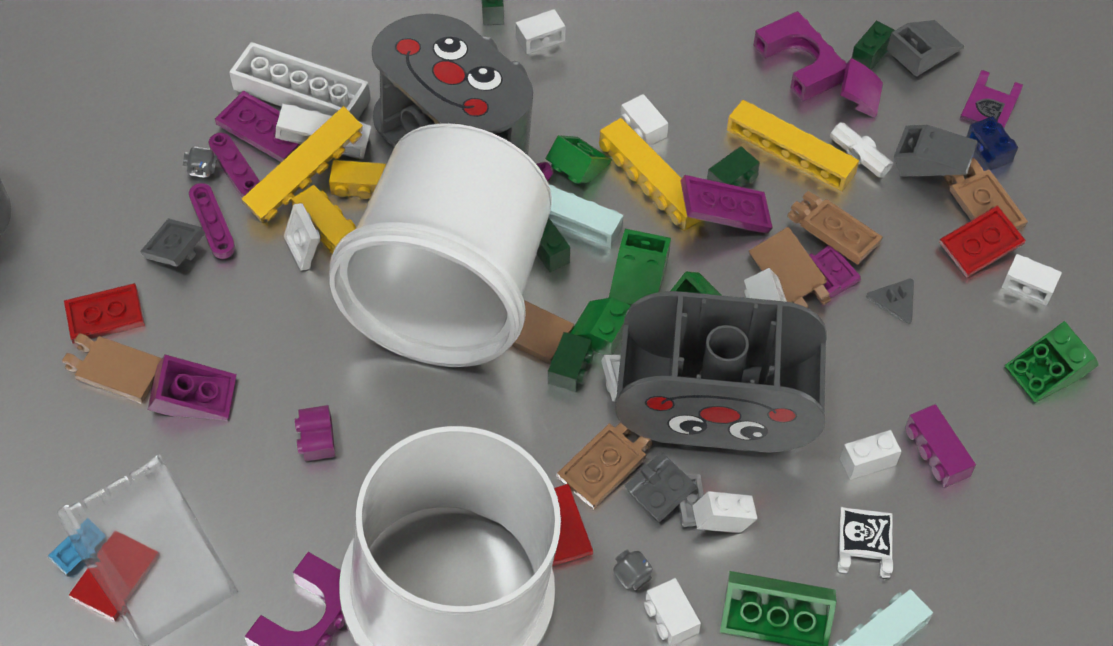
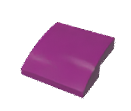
M851 58L846 64L840 96L856 102V110L875 118L878 113L883 82L873 71Z
M829 245L815 256L812 253L809 255L826 278L827 282L823 286L828 291L830 298L847 290L861 280V276L841 253Z

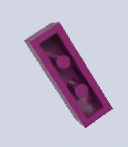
M934 404L909 415L905 426L906 433L911 440H914L919 448L921 457L928 461L934 477L941 481L944 488L971 477L976 464L937 405Z

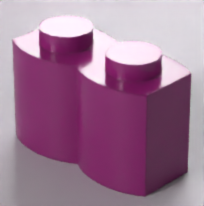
M329 405L299 409V417L295 418L296 432H301V439H297L298 453L304 455L305 461L336 457Z

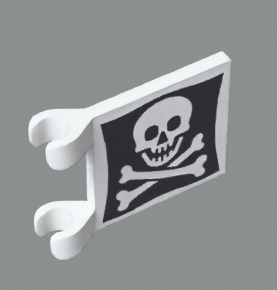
M840 508L838 572L848 573L851 565V556L880 559V577H891L893 571L892 513Z

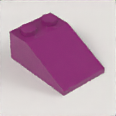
M165 354L156 368L147 410L174 417L227 420L237 374Z

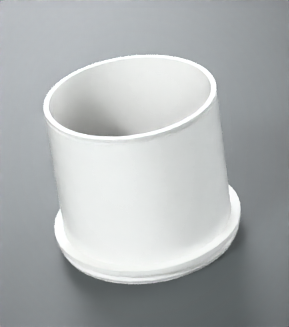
M450 123L432 124L407 133L395 145L357 228L341 239L332 254L329 282L331 293L338 308L349 322L369 339L394 353L412 360L438 366L468 367L496 359L516 341L525 322L526 311L523 293L552 206V195L544 174L536 163L514 144L479 128Z
M447 426L425 430L401 440L388 449L372 466L361 486L356 507L354 538L347 549L341 567L339 582L341 610L347 628L357 646H538L547 630L554 606L555 582L552 565L561 525L557 495L549 477L540 464L522 447L511 440L487 430L464 426ZM436 507L462 508L500 523L510 531L528 555L534 575L516 591L492 602L473 606L441 605L418 598L396 585L379 568L369 548L388 526L408 514Z

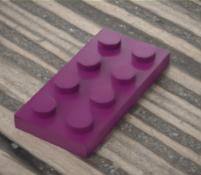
M242 91L215 118L216 125L280 162L301 145L275 138L280 111L245 91Z
M684 175L680 180L687 217L767 234L773 229L765 192Z

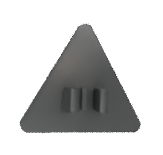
M907 279L867 293L866 297L870 301L908 324L912 322L913 279Z

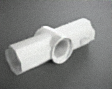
M841 122L831 132L830 138L846 150V154H850L858 159V164L862 163L879 178L886 176L892 168L893 162L877 150L875 142L870 137H861L845 123Z

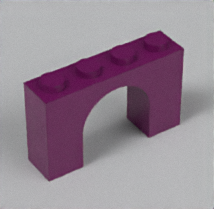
M798 11L755 31L753 45L765 59L786 49H801L814 57L816 60L814 63L794 72L792 75L790 88L802 101L843 83L846 61L837 55L833 47L827 44L821 34Z
M307 552L293 571L295 584L318 596L326 604L323 617L310 629L290 631L260 615L244 636L247 646H329L335 631L345 625L339 591L341 570Z

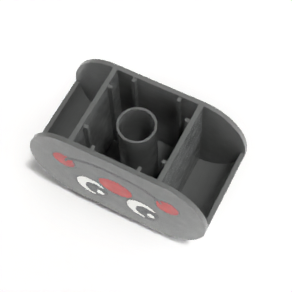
M417 14L401 18L386 26L376 36L372 45V60L380 71V98L374 106L373 123L378 133L393 147L403 136L412 130L432 124L450 123L472 126L493 133L514 144L528 155L533 87L524 67L518 61L511 62L499 52L497 45L490 37H482L467 23L441 14Z
M665 291L647 295L633 303L625 314L615 406L616 415L620 422L632 432L663 443L757 452H780L807 445L822 433L825 426L826 326L815 312L791 302Z

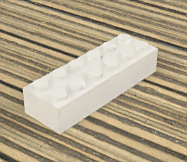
M250 42L229 72L233 90L238 92L245 91L258 99L281 107L282 104L295 105L302 109L315 110L322 114L333 116L344 106L358 120L371 100L369 82L253 42Z

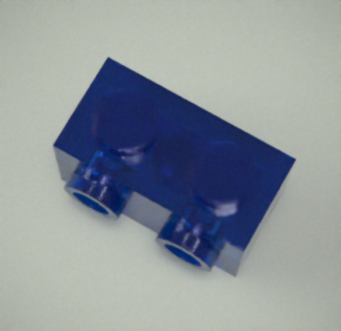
M994 116L973 123L969 127L966 137L977 140L978 144L975 152L990 170L1013 162L1018 146Z

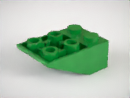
M625 229L619 248L609 298L613 297L632 305L647 295L660 292L669 257L671 238Z
M1063 321L1004 366L1036 403L1080 380L1099 366L1092 352L1069 325Z

